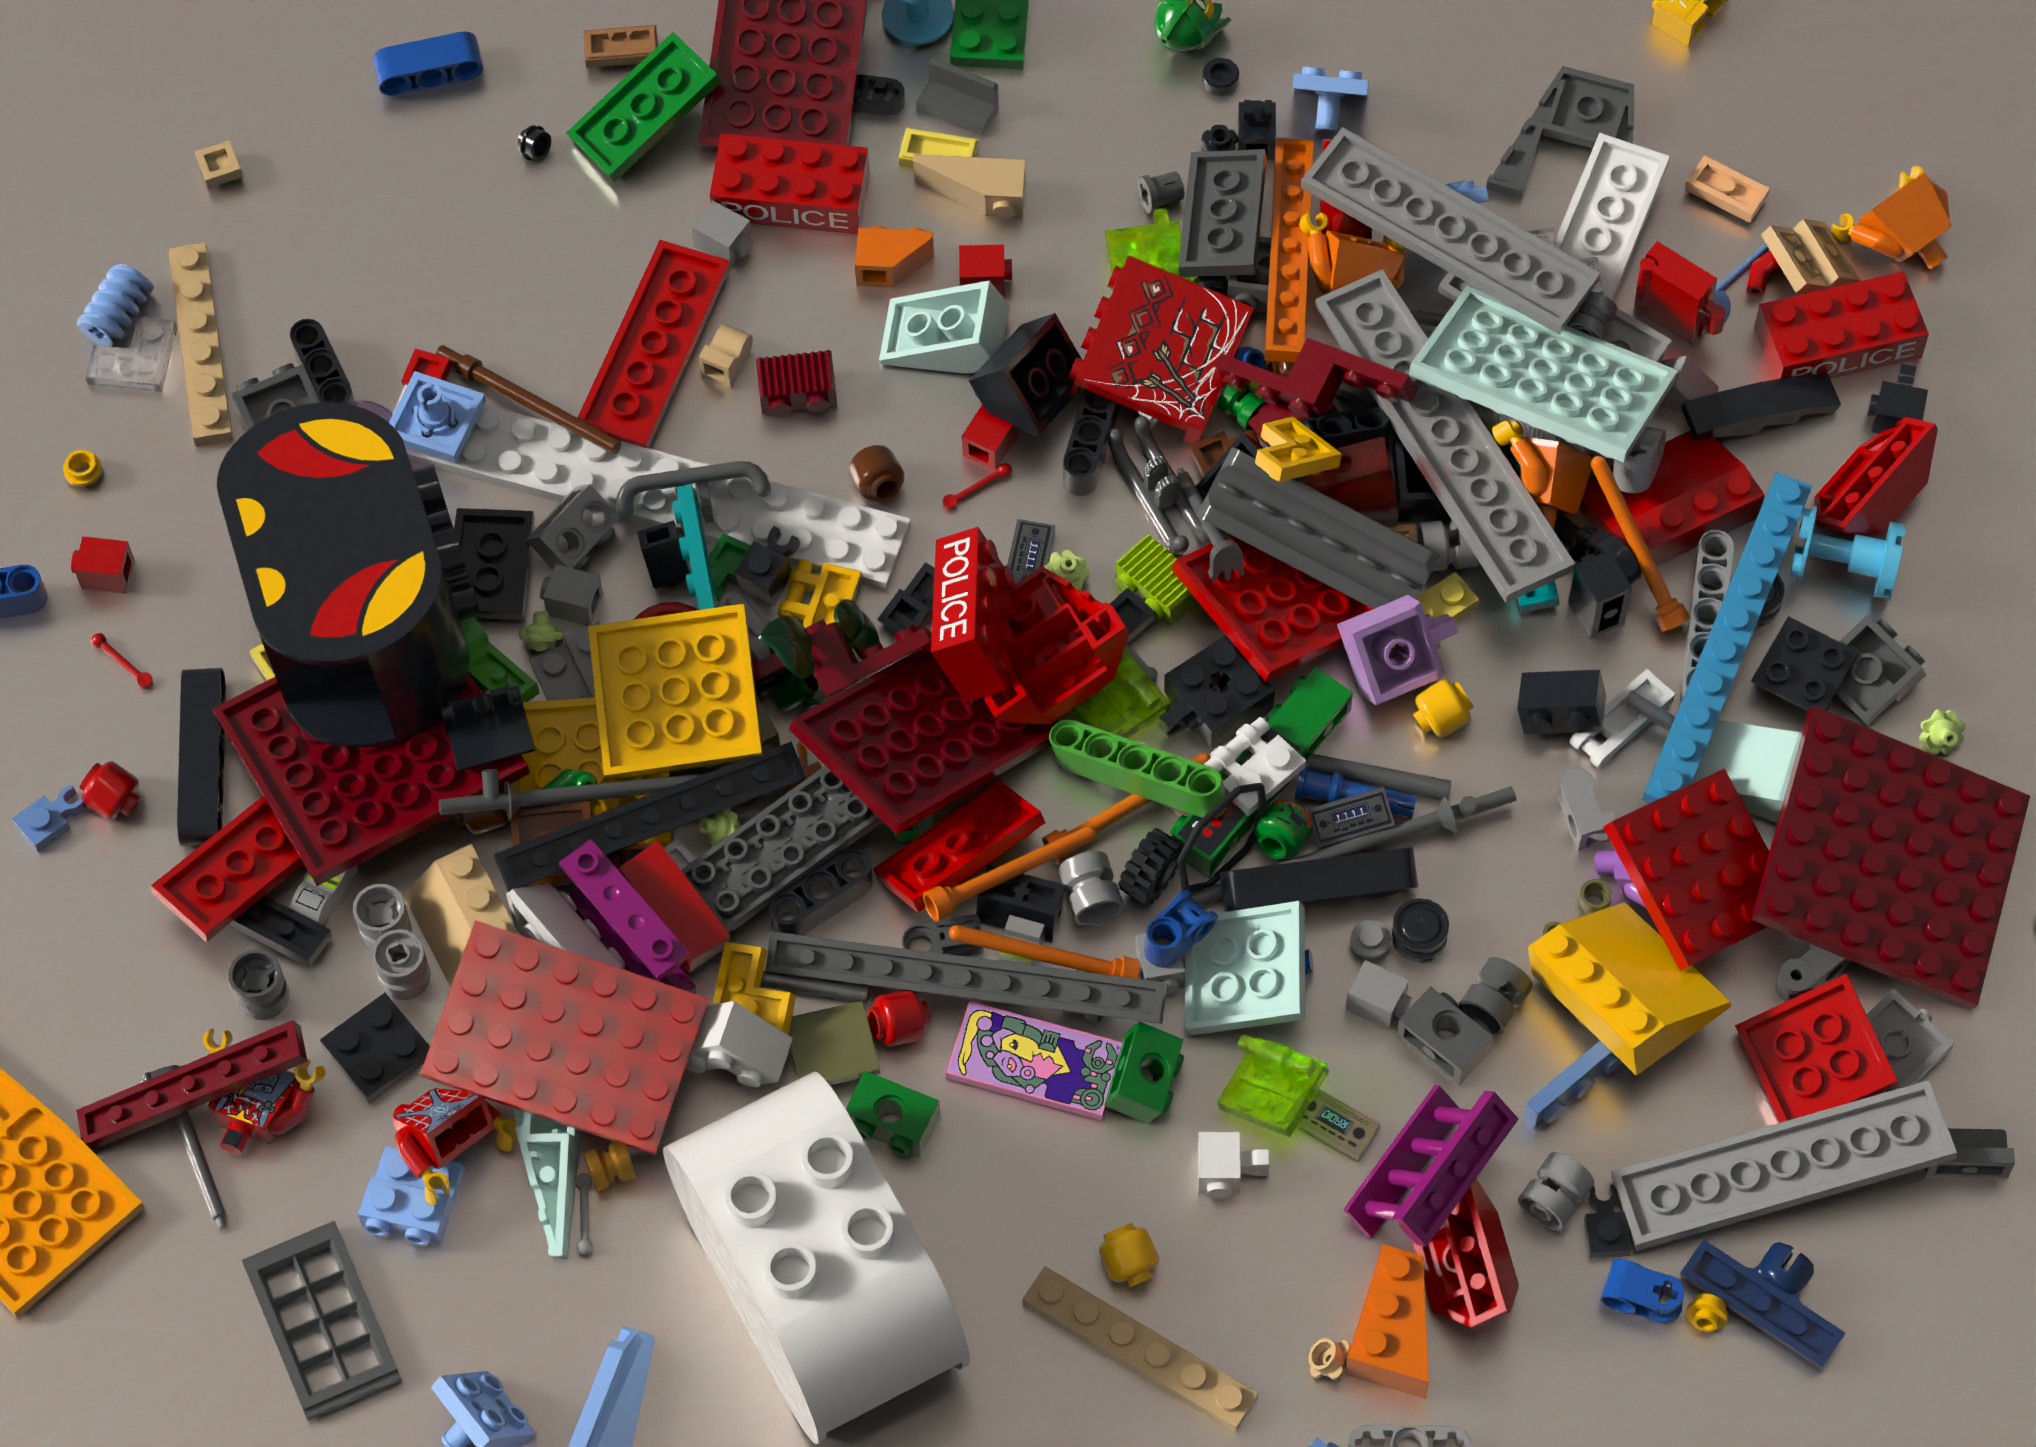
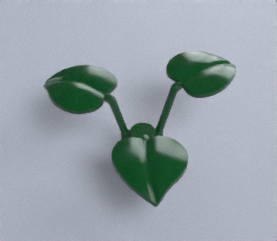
M844 599L837 603L834 608L835 622H838L850 647L863 660L859 653L880 643L875 625L854 601ZM788 615L778 617L768 623L757 638L771 647L782 663L792 672L771 685V695L775 704L783 711H789L800 704L807 710L830 699H813L815 692L819 688L813 673L815 657L810 653L812 650L811 637L802 623Z

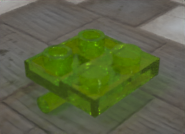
M1157 209L1153 212L1155 224L1106 230L1105 243L1111 274L1115 266L1123 268L1129 255L1180 276L1178 264L1182 235L1179 220L1170 222L1168 211L1166 209ZM1182 277L1184 279L1191 281L1190 277Z
M1124 648L1115 680L1072 709L1084 724L1128 738L1170 709V702L1126 648Z
M1242 1035L1237 1047L1238 1050L1246 1052L1217 1100V1104L1221 1111L1290 1137L1328 1075L1329 1069L1327 1064L1295 1052L1292 1048L1272 1040L1267 1041L1259 1037L1252 1038Z

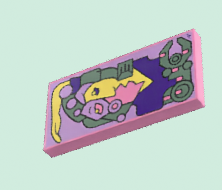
M969 1001L945 1074L946 1078L1102 1121L1107 1108L1104 1106L1122 1042Z

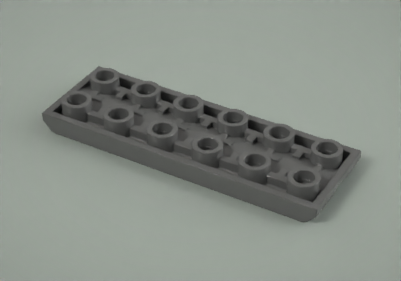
M1232 446L1196 515L1197 517L1373 609L1406 595L1416 600L1418 599L1440 554L1296 479H1291L1287 482H1278L1272 479L1267 472L1255 464L1256 458Z
M824 766L681 871L727 932H731L767 907L777 894L833 859L883 821L836 775Z

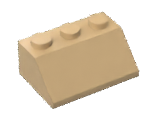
M472 844L434 861L404 894L405 900L450 987L455 978L475 920L519 935Z

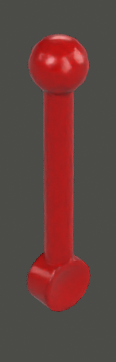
M1001 463L997 471L957 495H946L943 498L944 509L953 511L958 507V502L1000 477H1009L1012 474L1011 465Z
M96 633L92 636V645L96 648H102L132 674L141 689L146 690L152 687V676L146 672L141 673L106 642L107 639L104 634Z

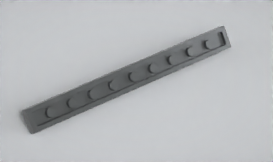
M773 931L770 933L765 968L766 972L1158 1024L1163 1022L1168 983Z

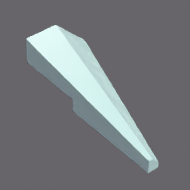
M512 1108L517 1125L515 1129L530 1186L534 1189L539 1211H537L539 1220L543 1224L549 1249H547L548 1254L553 1258L567 1259L581 1130Z

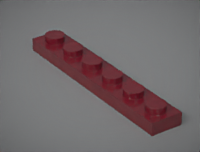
M294 1020L77 1109L81 1140L91 1150L97 1149L307 1062L301 1026Z

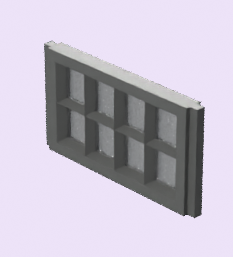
M335 1221L242 1259L308 1421L402 1381Z

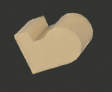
M722 324L714 335L713 341L709 346L705 345L698 356L701 376L731 389L748 358L753 336L727 324ZM713 367L723 370L724 373H718Z

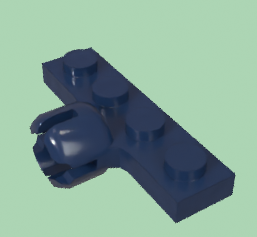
M1703 1239L1680 1272V1276L1706 1294H1712L1721 1298L1725 1302L1726 1307L1822 1370L1845 1337V1332L1804 1306L1799 1300L1801 1292L1814 1275V1264L1803 1253H1800L1789 1270L1786 1271L1784 1268L1793 1256L1792 1250L1794 1247L1777 1242L1770 1247L1759 1265L1752 1269L1745 1267Z

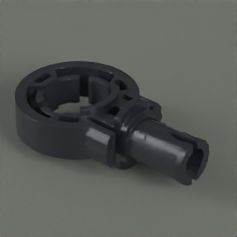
M1557 514L1554 532L1562 544L1569 548V555L1574 561L1579 562L1589 554L1599 555L1610 550L1632 587L1641 580L1642 573L1635 556L1620 539L1607 531L1597 530L1588 525H1584L1581 528L1563 514Z

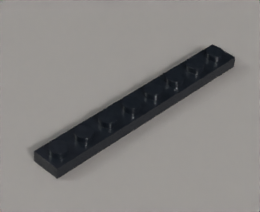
M792 741L762 752L763 756H751L495 853L494 858L507 891L525 887L564 872L559 866V862L590 839L607 856L805 780L806 776Z

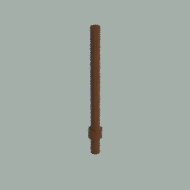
M441 345L437 349V355L450 358L453 364L452 367L456 369L458 375L469 381L477 380L613 455L619 452L622 445L620 440L483 367L482 362L469 354L463 356L445 345Z

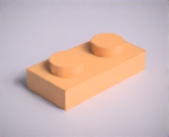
M1705 155L1685 185L1686 191L1751 223L1767 199L1770 191L1769 187Z

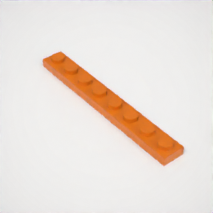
M1276 139L1265 361L1295 362L1304 345L1309 252L1307 238L1309 235L1301 230L1299 223L1304 214L1310 213L1311 193L1301 188V179L1313 165L1314 140Z

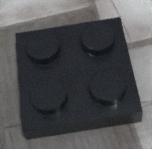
M385 992L320 1039L324 1050L369 1104L422 1066L430 1047Z

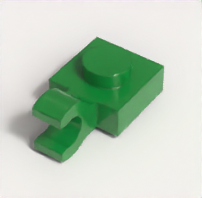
M724 533L709 554L718 604L724 595L729 581L739 585L734 573L751 546Z

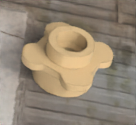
M1323 1338L1314 1343L1308 1355V1361L1311 1366L1310 1374L1316 1379L1322 1376H1329L1332 1380L1340 1379L1345 1372L1346 1356H1348L1351 1348L1350 1343L1346 1340L1336 1343L1329 1338Z

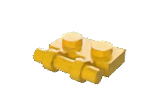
M804 559L799 560L796 570L792 571L789 576L787 585L790 588L786 600L780 603L777 615L779 617L788 615L803 621L805 628L822 619L825 620L827 625L835 622L834 608L837 603L844 599L855 601L861 583V571L824 562L820 575L811 574L812 562ZM804 592H814L810 605L801 603Z

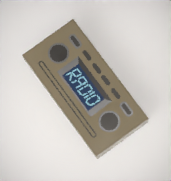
M1309 1084L1288 1118V1121L1358 1162L1380 1130V1123L1312 1084Z

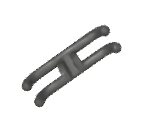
M1140 416L1135 421V432L1138 441L1149 460L1144 468V479L1126 450L1122 431L1116 428L1110 430L1108 433V444L1112 456L1167 547L1174 554L1178 555L1186 553L1189 547L1188 538L1183 535L1178 536L1163 509L1174 504L1177 505L1194 534L1201 541L1210 542L1183 492L1176 474L1154 440L1149 419L1145 416Z
M735 461L640 475L628 479L620 487L616 496V511L619 516L627 518L633 514V500L638 493L675 487L678 500L676 487L697 484L702 502V518H704L705 523L714 522L709 482L747 477L753 482L755 492L760 497H767L770 494L771 485L767 474L758 465L748 461Z

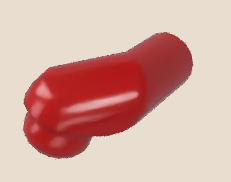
M1770 250L1751 265L1746 292L1751 296L1761 297L1765 294L1768 275L1774 270L1779 274L1784 273Z

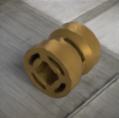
M612 1142L608 1147L609 1152L593 1149L583 1153L596 1191L609 1188L611 1182L615 1181L617 1176L623 1182L636 1178L625 1145Z

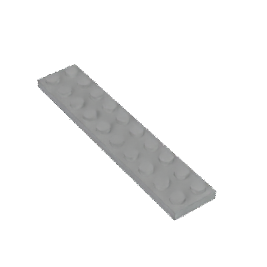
M1383 269L1316 298V310L1343 351L1408 375L1412 361L1428 338ZM1411 376L1409 377L1418 389L1411 403L1399 398L1397 402L1386 400L1379 396L1375 389L1367 387L1378 406L1389 416V423L1505 603L1574 572L1575 562L1469 400H1464L1436 386L1427 385Z

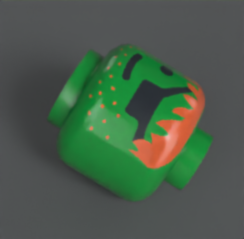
M1277 800L1268 806V814L1260 818L1255 826V838L1264 854L1274 859H1290L1299 854L1313 832V821L1301 804L1289 800Z

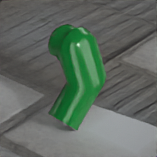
M566 769L541 789L598 784L596 777L590 772Z

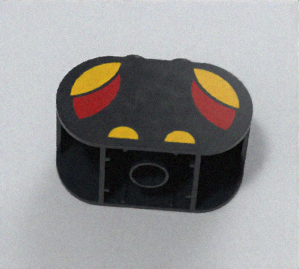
M334 402L305 404L281 411L259 422L244 433L226 453L218 471L217 492L252 617L292 720L308 736L325 744L347 748L384 746L405 740L422 732L442 717L440 706L446 705L449 699L451 701L457 700L469 671L470 652L460 622L481 615L434 464L412 470L403 439L396 429L376 413L355 405Z

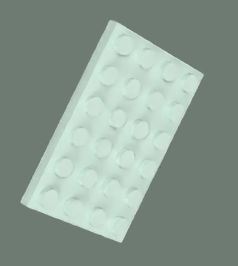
M1466 286L1412 361L1408 375L1421 380L1427 385L1436 386L1451 392L1464 400H1470L1490 408L1498 414L1507 415L1527 423L1535 429H1542L1564 438L1570 443L1596 451L1606 458L1624 462L1674 384L1678 370L1569 326H1566L1559 335L1494 297Z

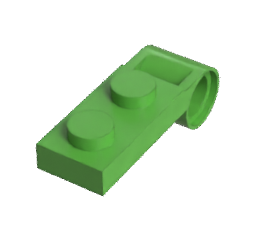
M475 618L460 622L470 652L468 673L481 691L505 687V684L509 683L510 687L519 686L523 702H528L540 694L537 682L489 642L485 630Z

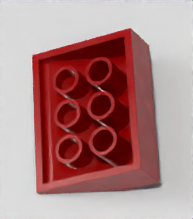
M1691 430L1665 442L1662 460L1652 484L1647 490L1639 493L1621 491L1656 566L1698 547L1700 539L1705 532L1721 530L1728 533L1756 520L1765 497L1755 479L1739 459L1714 437L1694 439ZM1613 466V467H1610V470H1611L1612 474H1613L1614 466ZM1596 476L1589 477L1579 507L1580 511L1591 527L1613 534L1632 552Z

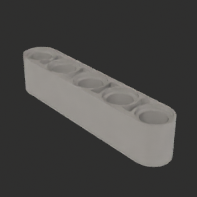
M1721 530L1705 532L1698 545L1694 564L1689 611L1690 618L1688 620L1680 694L1681 702L1699 660L1696 654L1702 653L1713 626L1703 624L1700 620L1708 619L1712 622L1715 621L1731 582L1734 541L1729 534ZM1708 552H1717L1721 556L1714 557L1709 555ZM1711 585L1716 587L1718 590H1707L1703 586Z

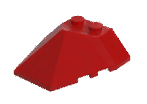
M1043 566L1011 588L1010 598L1014 613L1010 616L1013 642L1009 644L1012 671L1008 673V690L983 698L998 722L1050 724L1115 680L1129 631L1112 605L1106 602L1104 604L1099 602L1089 592L1076 589L1069 581Z

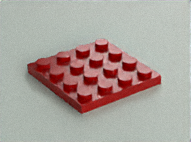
M1233 535L1224 538L1225 540L1236 542L1243 553V570L1245 571L1243 576H1240L1237 570L1233 569L1229 580L1225 579L1222 571L1215 581L1211 580L1208 571L1210 569L1212 543L1176 559L1171 569L1265 682L1343 645L1337 624L1373 610V608Z
M1725 768L1603 826L1680 971L1768 928L1766 925L1751 920L1768 859L1769 849Z

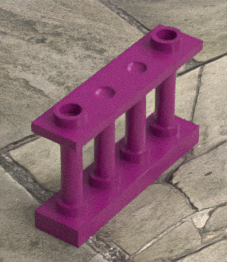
M592 839L559 862V866L578 887L569 894L577 907L575 912L583 921L589 919L601 935L599 940L607 949L613 947L618 952L626 965L624 967L626 971L695 994L697 993L696 985L678 966L690 957V952Z
M1434 1085L1344 1207L1343 1211L1367 1237L1372 1238L1384 1220L1388 1219L1394 1220L1416 1245L1427 1247L1517 1123L1518 1117L1496 1092L1484 1091L1471 1110L1460 1109L1440 1085ZM1459 1125L1450 1139L1443 1141L1452 1127ZM1431 1156H1437L1425 1173L1420 1172ZM1409 1187L1413 1188L1402 1205L1397 1204Z

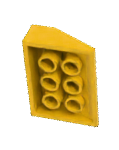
M1625 902L1561 923L1528 946L1532 975L1636 1076L1731 1007V1002L1692 965L1680 971L1662 936Z

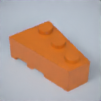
M1382 1244L1347 1357L1345 1375L1426 1399L1429 1385L1423 1256Z

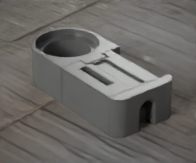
M976 914L943 919L938 922L931 921L912 925L906 929L902 936V948L910 949L909 943L914 937L925 936L932 942V946L927 952L959 955L978 950L979 955L984 952L983 947L957 942L949 936V930L954 925L981 930L980 919Z

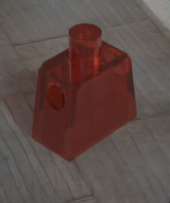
M1384 437L1337 448L1336 450L1342 453L1338 468L1304 476L1306 485L1325 495H1331L1332 499L1355 511L1397 508L1393 474Z

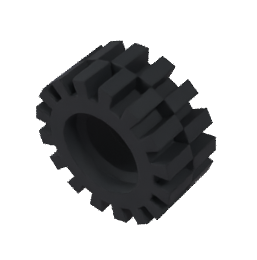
M1154 828L1152 832H1148L1146 838L1139 842L1137 850L1134 849L1132 852V858L1126 862L1124 866L1126 869L1121 873V880L1118 882L1119 889L1145 906L1154 903V900L1161 896L1162 890L1167 888L1169 880L1175 876V870L1178 868L1177 860L1184 844L1159 828Z

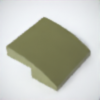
M863 1001L792 1016L788 1035L793 1038L790 1051L797 1079L812 1072H817L829 1085L860 1079L864 1070L875 1075L880 1074V1067Z

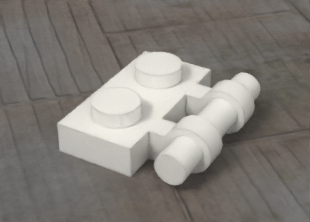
M1259 717L1251 725L1244 724L1237 730V736L1225 747L1218 746L1210 754L1211 758L1204 765L1210 766L1218 770V772L1222 771L1228 776L1223 781L1227 795L1237 786L1262 783L1265 787L1267 801L1306 768V760L1279 735L1266 744L1260 737L1270 727L1263 718ZM1248 749L1254 756L1240 766L1235 761V758ZM1257 791L1242 793L1233 800L1247 816L1259 808Z

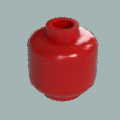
M108 761L103 765L96 763L87 773L79 787L83 790L82 800L85 805L107 820H114L122 813L128 817L141 800V797L136 794L139 789L137 777L113 761Z
M901 990L878 996L874 1000L873 1006L868 1009L867 1019L874 1039H879L884 1045L893 1047L920 1040L924 1035L926 1024L930 1023L931 1015L926 1001H920L913 991Z

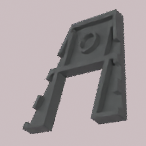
M1562 66L1540 99L1538 107L1522 126L1517 139L1512 146H1509L1493 175H1490L1487 179L1486 188L1522 198L1542 136L1592 149L1599 133L1633 144L1634 84Z

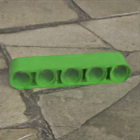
M1074 720L1060 721L1050 730L1049 740L1057 763L1068 772L1201 818L1227 796L1220 773L1210 766ZM1227 807L1224 810H1222L1215 818L1222 815L1227 810Z

